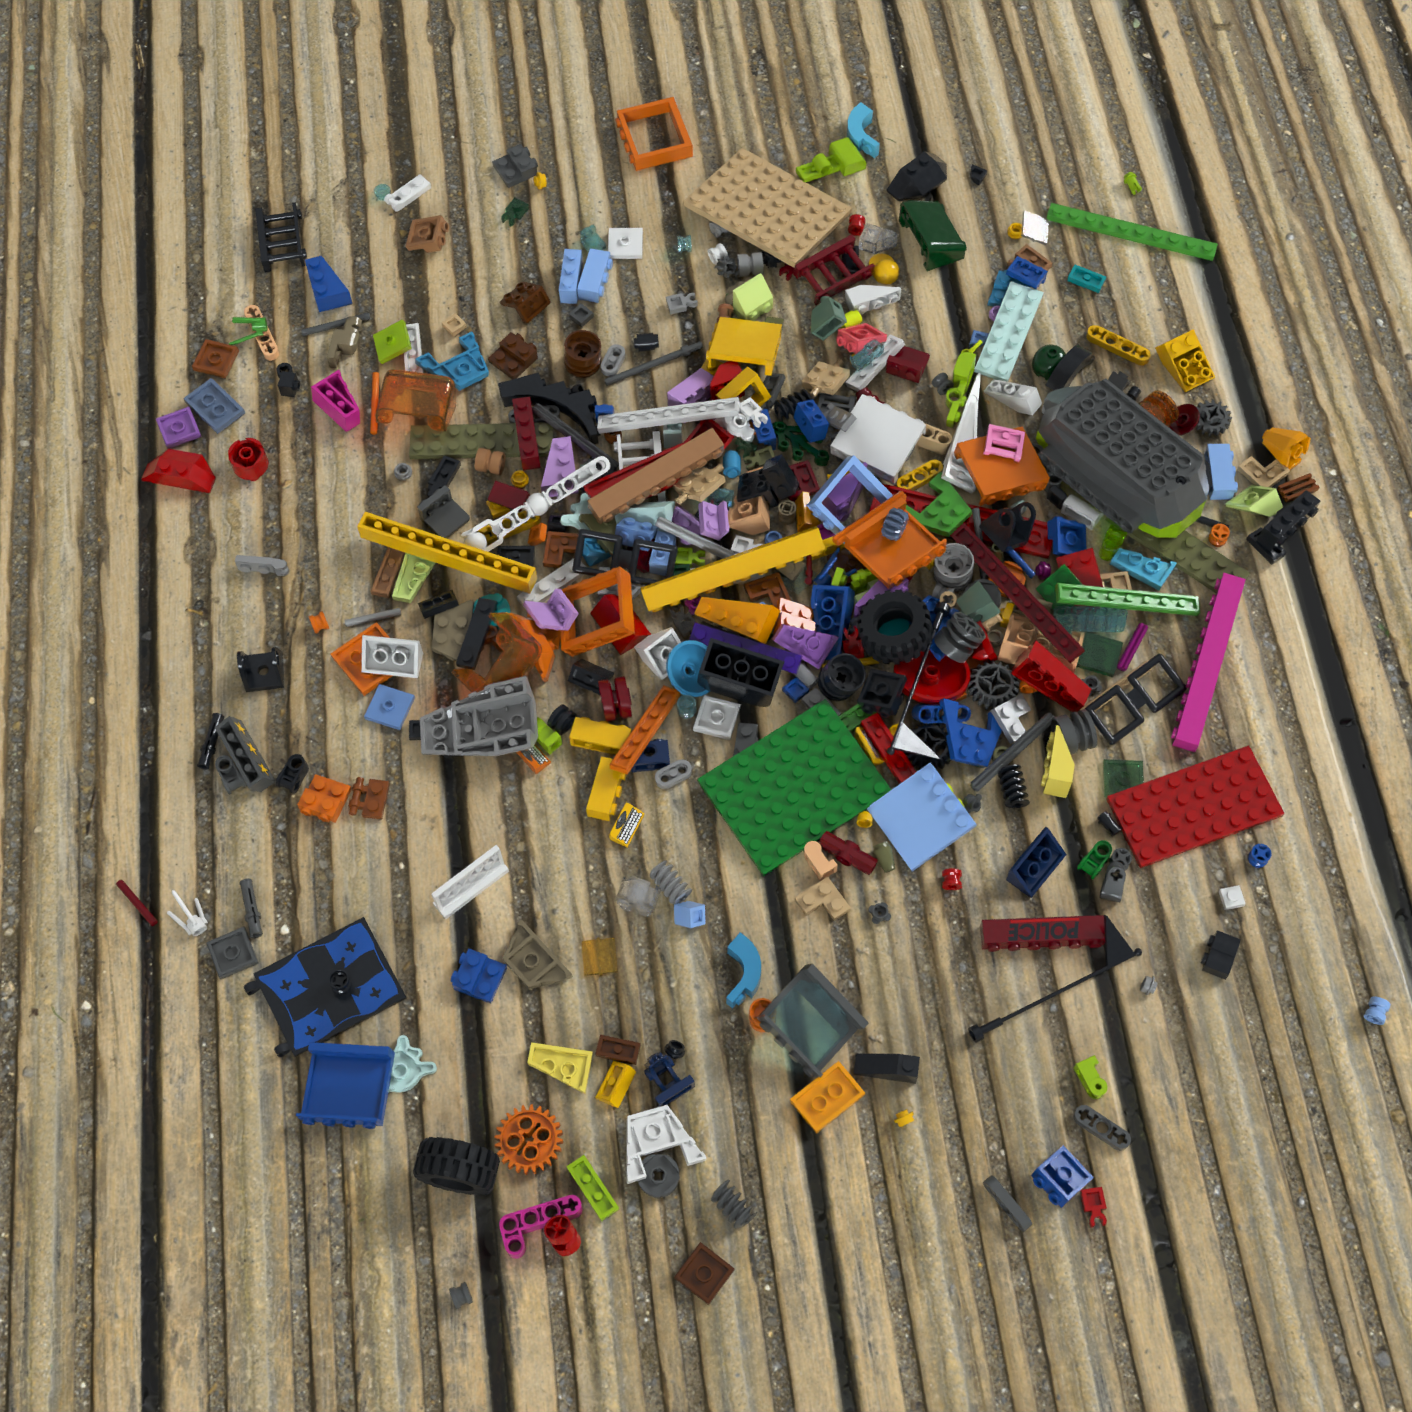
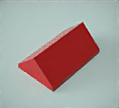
M605 594L590 612L600 628L620 621L619 596ZM634 610L635 634L611 642L620 655L631 650L647 636L651 635Z

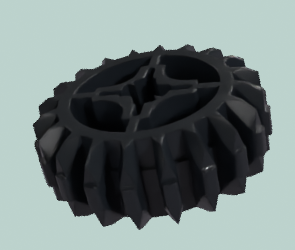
M921 723V727L916 724L914 729H910L918 738L923 737V742L930 749L932 748L935 754L940 749H945L938 756V760L904 752L905 755H908V760L912 761L913 767L919 765L918 769L920 770L931 762L937 770L938 767L943 769L945 764H950L946 726L939 728V723L936 726H933V723H929V725Z

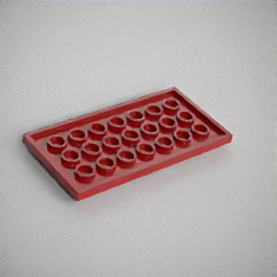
M1249 745L1114 793L1106 798L1139 868L1277 819L1285 814Z

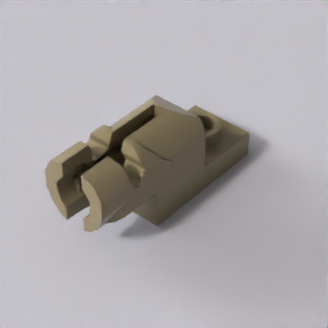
M355 316L347 317L342 330L334 329L327 354L330 368H337L338 362L342 359V354L353 355L360 339L359 334L363 327L360 318Z

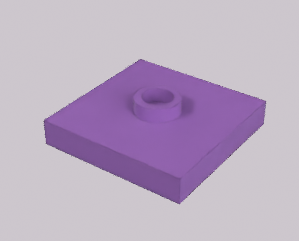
M190 407L156 418L167 449L202 437Z

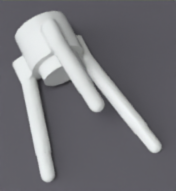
M172 890L171 893L188 917L187 925L171 911H167V914L184 928L188 935L198 936L207 929L206 925L208 922L204 917L198 898H195L194 901L199 917L197 915L192 916L176 891Z

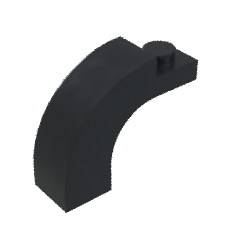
M1075 345L1058 363L1045 386L1053 391L1069 387L1077 373L1084 366L1093 363L1095 356L1092 355L1093 353L1081 345Z

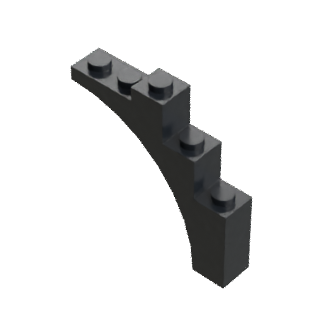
M539 372L498 383L504 408L513 406L512 399L529 396L531 405H536L537 403L542 406L555 405L561 413L570 417L583 429L591 443L594 445L599 444L598 436H601V434H599L597 426L594 425L597 401L595 395L592 396L589 389L571 394L570 387H566L564 381L546 385L545 379H541Z

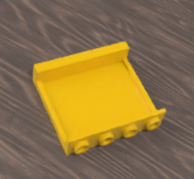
M720 317L718 323H715L714 332H712L711 341L709 342V349L706 352V361H709L708 368H711L713 359L765 365V375L772 376L781 341L782 324Z

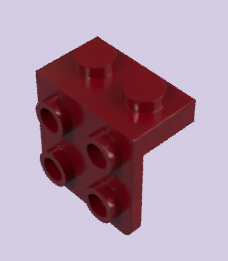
M903 346L895 356L889 355L886 373L919 383L930 355Z

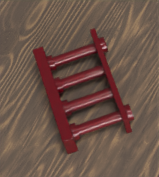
M852 234L795 265L793 274L796 279L801 276L805 277L817 293L814 300L815 305L820 303V299L823 296L832 297L863 279H869L873 275L875 265L872 263L866 267L853 250L856 239ZM843 253H848L859 271L851 274L839 256ZM834 261L845 279L837 282L825 266V263ZM819 269L831 286L823 290L810 273L812 270Z

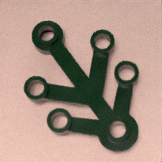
M780 421L772 424L775 435L778 438V450L782 452L788 450L789 442L785 440L786 437L791 441L793 460H802L804 453L800 450V446L815 456L814 462L816 465L826 466L828 464L829 454L827 451L817 450L807 442L809 441L805 435L793 434L794 432L803 434L799 426H787ZM823 440L815 441V443L821 444L823 442Z

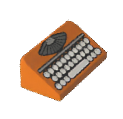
M535 744L531 749L516 752L535 774H538L551 764V761Z

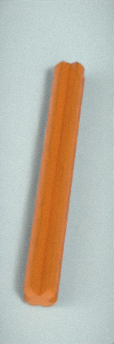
M899 491L835 534L832 537L833 543L836 546L844 543L845 535L900 498L906 501V494L903 491Z

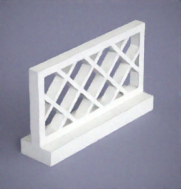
M497 845L492 847L431 894L434 900L433 905L445 920L509 872V869L504 864L499 847Z

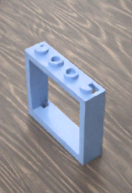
M854 455L845 458L806 505L813 512L812 515L818 517L823 522V526L834 534H837L845 527L822 504V501L848 470L881 504L893 496Z

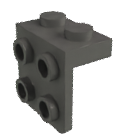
M446 485L441 489H437L432 496L423 500L417 506L420 518L438 536L448 538L470 520V516L452 499L450 489Z

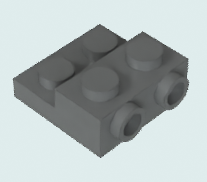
M521 144L506 150L507 155L492 161L493 167L508 188L536 176L538 163L536 159H531L529 149L527 147L523 148Z

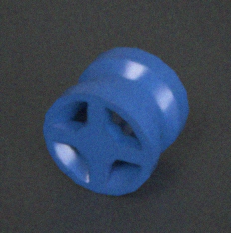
M1256 844L1248 855L1249 863L1256 868L1264 867L1272 856L1270 848L1265 844Z

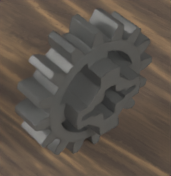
M1213 399L1211 403L1207 400L1204 401V404L1199 402L1197 409L1199 410L1200 417L1196 430L1201 429V434L1207 432L1210 437L1212 433L1216 436L1219 435V432L1224 434L1232 420V417H1230L1231 411H1226L1227 405L1222 407V402L1216 404Z

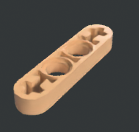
M249 305L244 310L246 318H253L252 312L255 313L256 318L263 317L259 307L256 305ZM269 328L263 332V336L255 337L265 359L272 361L279 357L278 347ZM264 336L269 337L267 341H260ZM267 347L271 348L272 353L268 352Z

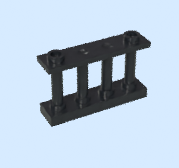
M296 202L292 203L293 212L268 216L264 214L262 208H255L260 257L264 272H271V264H274V262L299 258L301 265L305 266L307 252L303 248L300 226L302 212L301 209H297ZM294 219L295 225L270 229L266 227L269 222ZM296 232V238L273 242L268 240L271 235ZM293 245L298 247L296 252L277 255L269 253L274 248Z

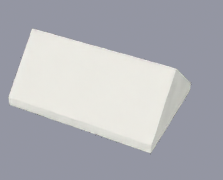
M368 635L362 636L361 672L418 678L423 657L420 641Z

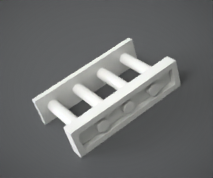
M654 431L653 439H650V441L621 443V437L618 434L617 442H614V452L618 453L619 470L623 469L624 465H632L651 457L622 458V450L650 448V450H654V454H651V456L662 452L660 431ZM665 491L656 494L658 495L659 502L666 501Z

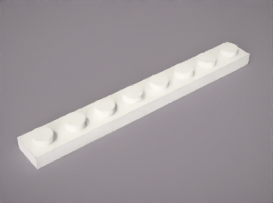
M739 397L600 415L598 416L597 430L601 434L737 416L740 412Z

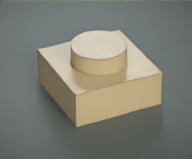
M456 313L442 322V326L453 337L467 328L466 323Z

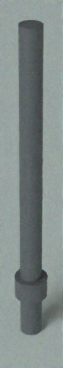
M699 341L689 346H682L677 351L606 378L604 382L608 386L678 357H686L691 355V352L703 348V345Z

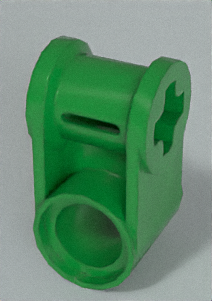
M1104 840L1098 841L1081 860L1077 869H1082L1094 880L1110 858L1112 853L1111 844ZM1103 849L1107 854L1101 855L1097 850Z

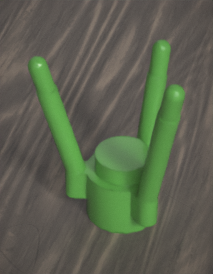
M233 317V323H251L252 330L256 331V333L230 342L229 345H235L257 336H263V332L268 330L266 317Z

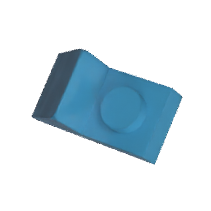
M585 538L582 556L590 567L612 556L609 552L606 553L596 539Z

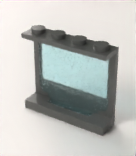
M814 964L805 965L757 1017L761 1022V1028L768 1033L770 1032L775 1037L774 1041L780 1047H785L788 1050L789 1057L793 1061L799 1062L803 1066L802 1070L809 1077H821L823 1075L821 1070L858 1029H864L869 1024Z

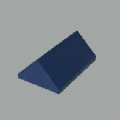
M1045 827L1011 867L1006 879L1030 898L1033 897L1067 855L1048 827Z

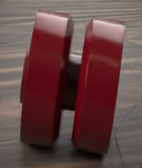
M625 676L615 677V690H612L608 679L599 680L598 685L605 721L611 722L616 720L615 708L619 709L622 719L632 718V702Z

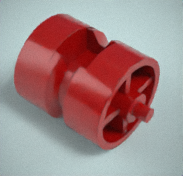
M556 1215L545 1224L544 1234L557 1254L569 1256L579 1249L581 1237L567 1216Z

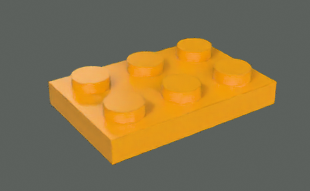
M839 1061L822 1073L821 1077H817L790 1098V1102L816 1134L865 1096L863 1089Z

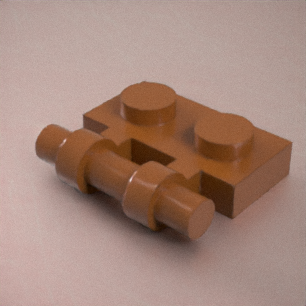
M357 777L356 783L352 787L353 796L348 805L350 807L349 814L356 816L357 810H363V818L382 820L390 786L389 781L369 779L368 786H364V778ZM361 794H366L365 802L360 801Z

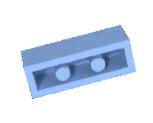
M590 248L577 288L578 300L599 303L600 296L603 297L604 283L608 282V271L613 266L610 252Z
M564 249L559 284L560 303H578L577 288L583 267L582 250Z
M1207 444L1204 458L1210 465L1212 488L1209 493L1210 500H1231L1234 493H1237L1238 483L1234 480L1236 468L1232 465L1233 451L1230 450V444Z

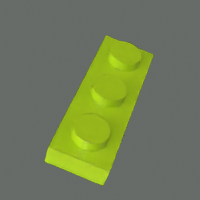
M585 1155L566 1166L601 1222L619 1210L618 1205Z

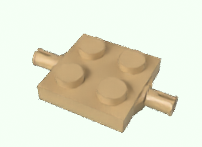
M840 359L833 365L819 361L802 380V387L812 390L809 393L812 399L819 393L834 395L849 378L850 370L841 367L844 362Z
M719 463L713 469L697 467L692 470L691 474L681 478L674 484L675 491L682 494L676 498V502L681 505L687 499H694L698 502L706 499L726 482L725 477L719 474L724 470L723 465Z

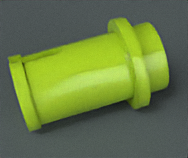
M1129 172L1124 175V183L1129 186L1132 194L1135 195V190L1139 193L1142 187L1136 179V174Z

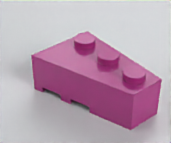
M340 370L311 386L312 401L343 430L348 432L360 424V410L352 394H350Z

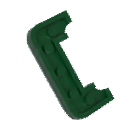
M908 200L900 204L899 223L901 227H910L921 247V255L926 257L927 262L923 264L926 271L964 259L965 251L967 250L966 243L959 237L945 213L942 203L940 204L938 201Z

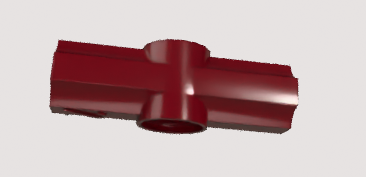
M828 831L822 835L819 841L821 848L834 855L841 864L853 866L869 876L878 863V859L862 851L853 841H844Z

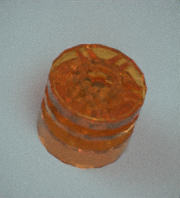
M1160 390L1153 391L1143 401L1138 403L1167 427L1178 420L1179 411L1176 403L1169 395Z

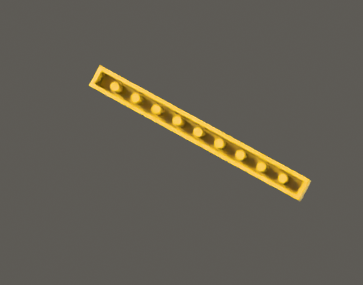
M364 512L357 526L360 537L529 594L537 581L535 567L368 512Z
M815 526L649 584L640 589L648 611L658 612L665 605L675 606L680 604L682 599L687 598L691 600L697 598L699 593H712L716 591V587L722 585L723 588L729 587L734 584L733 581L739 579L746 581L751 578V575L756 573L758 575L766 574L770 568H783L787 566L786 563L790 561L794 563L804 560L805 556L810 554L811 557L817 556L822 553V550H825L819 528Z

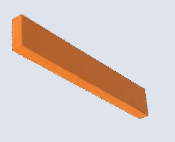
M663 685L609 764L610 769L628 775L681 696L680 692Z

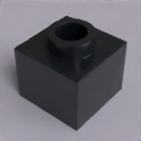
M282 371L277 385L281 396L295 398L296 392L300 389V381L296 373Z

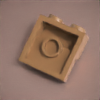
M442 215L412 220L405 247L408 251L424 249L426 253L441 251L442 246L446 244L445 233L449 231L448 222L445 221Z

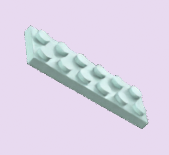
M1012 281L1010 282L976 364L975 373H980L996 380L1009 381L1044 292Z

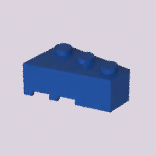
M322 256L305 260L319 312L353 304L349 290Z

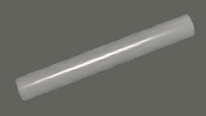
M396 608L346 619L345 625L349 627L401 615V610Z

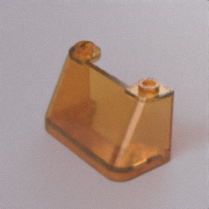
M394 369L388 370L384 376L376 409V423L388 424L393 420L394 414L425 417L432 429L446 432L456 408L455 383L447 376Z

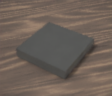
M245 927L206 942L220 980L259 964Z

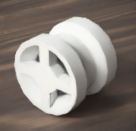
M721 243L717 244L715 248L707 250L711 262L715 265L718 263L717 259H723L724 255L728 256L725 247Z

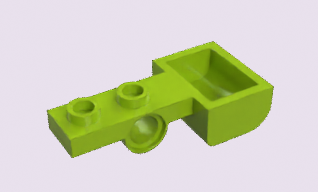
M847 137L834 141L829 145L828 154L830 156L826 157L823 153L817 154L812 159V162L796 167V173L803 182L807 183L838 171L845 177L865 170L867 163L851 139Z
M963 352L958 356L953 370L952 382L954 387L950 388L946 393V406L950 409L946 421L947 427L953 428L955 422H959L961 416L959 410L960 407L965 405L967 397L964 395L968 390L975 370L976 354ZM957 397L958 400L952 401L950 398Z

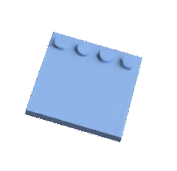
M931 762L867 808L912 872L977 826Z

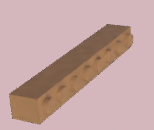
M711 428L588 500V508L599 524L603 522L608 523L615 515L627 512L632 505L642 503L649 495H656L661 491V488L666 485H673L678 478L688 476L695 468H702L707 464V461L719 458L724 452V444L714 429Z

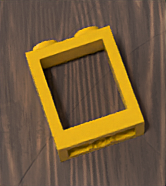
M748 366L716 394L718 399L734 398L751 385L755 391L751 398L760 407L771 398L759 375Z

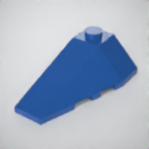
M813 585L811 608L814 613L817 632L839 637L825 660L830 661L833 657L843 652L842 641L846 640L843 629L847 628L848 630L855 596V591L850 587Z

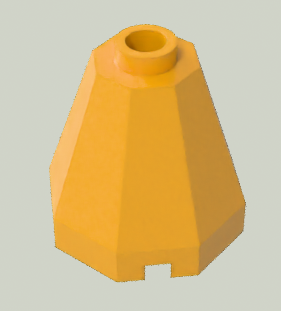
M1273 427L1266 430L1262 436V443L1282 465L1290 470L1301 462L1302 458L1300 456L1302 453L1306 454L1311 440L1308 435L1301 431Z

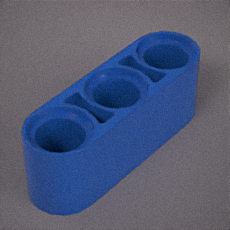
M916 704L912 709V717L919 722L943 723L942 717L944 713L939 717V711L943 709L940 705ZM958 704V710L961 708L962 712L957 717V722H966L971 716V710L966 705ZM925 709V716L921 718V711Z

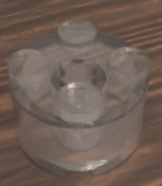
M624 876L616 901L620 908L625 911L631 912L632 909L639 910L640 915L650 917L651 913H654L661 888L656 885L654 889L650 887L651 882L631 876L627 880L626 876Z

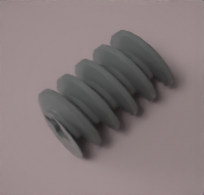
M728 1179L714 1191L711 1201L713 1203L718 1202L717 1208L719 1210L723 1209L722 1214L724 1216L729 1215L728 1221L730 1223L735 1221L734 1228L739 1229L747 1225L756 1216L757 1212L750 1214L752 1206L744 1207L747 1200H738L741 1193L733 1194L736 1187L728 1188L727 1186L730 1182Z

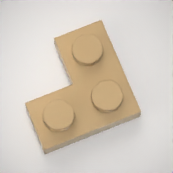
M1252 456L1237 468L1253 485L1270 488L1290 473V469L1282 465L1277 459L1264 468Z
M829 877L824 878L795 897L796 903L806 916L822 905L834 921L851 910V907Z

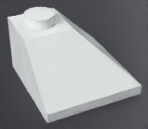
M670 627L647 636L634 648L642 661L660 680H663L667 677L666 662L668 655L681 641L674 629Z

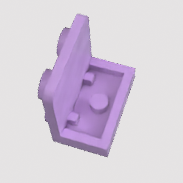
M555 589L547 603L525 601L523 604L527 613L541 629L568 631L579 614L561 589Z

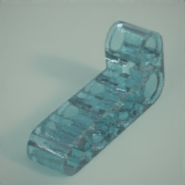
M1057 606L1054 608L1053 617L1072 636V631L1122 632L1125 630L1128 612L1126 609L1096 606Z

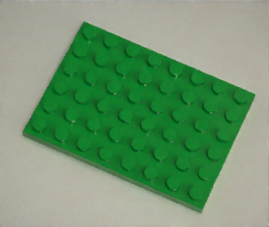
M826 699L697 779L701 788L763 876L804 851V847L808 842H818L826 831L832 833L857 817L859 813L866 811L872 803L892 790Z

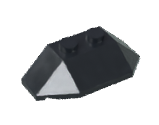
M924 151L898 171L887 188V192L897 201L923 198L947 180V164L937 155Z

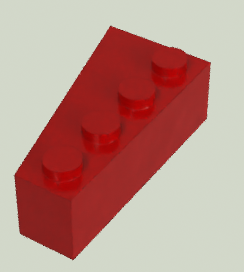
M1037 640L1018 656L1011 671L1012 675L1071 712H1078L1083 708L1091 692V688Z

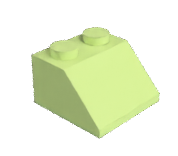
M761 273L733 290V312L739 319L755 321L759 316L768 313L773 308V296Z

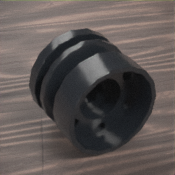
M847 653L836 655L818 674L817 683L819 690L830 700L837 702L846 700L863 685L866 676L864 665L854 655Z

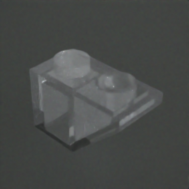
M866 223L859 238V249L877 254L894 248L898 244L899 233Z

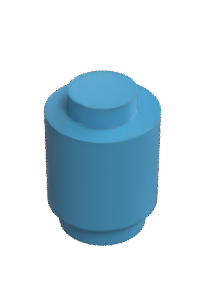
M734 450L725 452L723 456V474L729 478H735L741 474V458L738 452Z

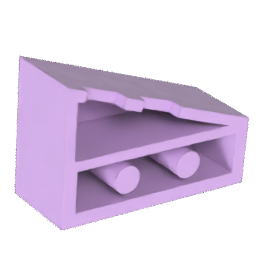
M700 368L667 392L668 406L707 401L710 398V383L714 376Z

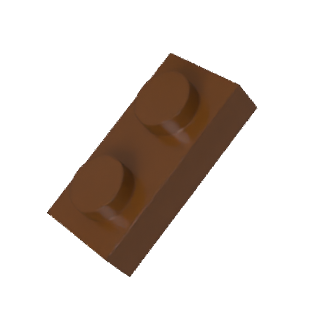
M600 1034L595 1055L596 1057L636 1065L641 1043Z

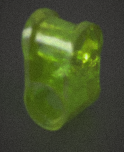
M1111 524L1099 550L1100 558L1105 561H1111L1120 546L1123 545L1128 533L1114 528V525Z

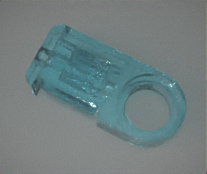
M876 339L870 341L864 346V349L853 357L850 356L852 366L857 371L862 370L883 353L884 345ZM878 345V348L872 352L873 348Z

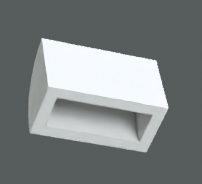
M1073 494L1067 497L1061 509L1062 514L1078 521V523L1085 524L1090 530L1094 529L1104 515L1097 508Z

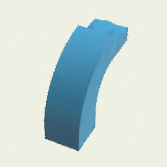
M741 932L727 947V954L741 965L744 972L741 981L726 997V1004L732 1009L736 1004L740 1005L746 998L745 994L753 998L761 981V959L754 944Z

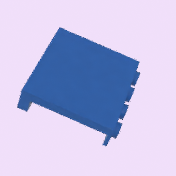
M309 1042L308 1051L312 1056L301 1113H296V1117L306 1125H315V1122H321L325 1126H335V1123L350 1128H354L355 1125H363L364 1128L368 1129L383 1126L395 1052L388 1046Z

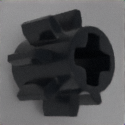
M762 252L763 264L768 268H777V263H782L781 260L771 254Z

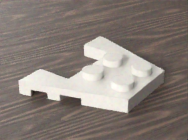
M668 1105L627 1116V1184L646 1179L647 1175L640 1158L642 1156L681 1146L687 1166L706 1160V1155L703 1151L699 1150L694 1139L687 1134L683 1125Z

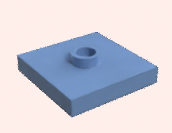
M379 684L364 718L401 730L415 696Z

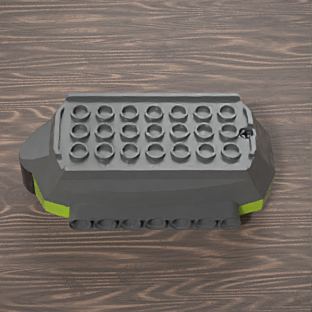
M1107 379L1095 383H1086L1083 386L1056 389L1048 393L1044 399L1036 440L1043 447L1038 456L1042 464L1127 533H1132L1135 529L1139 528L1157 538H1176L1200 518L1209 491L1204 455Z

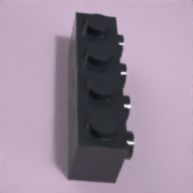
M1307 490L1304 491L1262 529L1256 541L1269 552H1272L1278 545H1283L1287 537L1293 536L1299 527H1303L1310 517L1313 518L1319 511L1317 507L1321 501Z

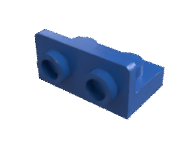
M1017 256L1007 269L1006 275L1037 289L1040 284H1044L1048 271Z
M763 409L761 413L768 417V421L766 424L761 421L759 428L753 424L758 443H764L767 446L771 445L772 450H776V435L768 410Z

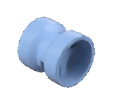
M1373 996L1369 1000L1368 1005L1370 1007L1366 1010L1364 1018L1373 1024L1383 1025L1386 1020L1385 1014L1389 1012L1391 1004L1381 997Z

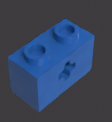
M811 399L798 402L793 419L809 443L825 439L829 422L815 401Z

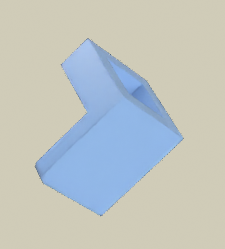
M692 901L674 904V923L688 928L705 925V905Z

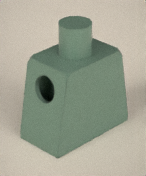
M823 296L820 299V304L812 310L811 333L824 341L847 323L842 305L829 296Z
M979 580L956 601L961 608L958 612L969 616L975 622L981 621L982 623L1001 612Z

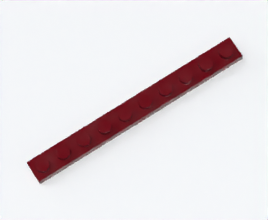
M965 523L950 535L956 543L965 545L970 549L974 556V562L1069 663H1072L1085 652L1084 648Z

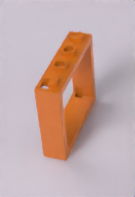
M674 97L617 110L616 126L620 128L621 140L625 141L626 153L629 152V161L631 164L633 163L636 171L693 157V145ZM669 112L681 144L638 155L627 122Z
M619 566L561 589L574 606V600L618 584L620 611L619 622L577 638L574 620L568 631L560 630L562 651L573 657L635 634L631 576L629 572Z

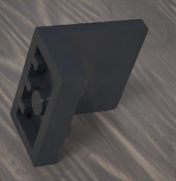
M763 468L739 476L736 498L738 502L764 495V499L769 502L772 508L779 505L778 497L762 472Z

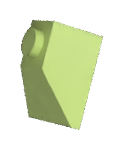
M1257 485L1249 486L1225 503L1226 507L1266 517L1276 515L1277 511L1283 508L1276 488Z

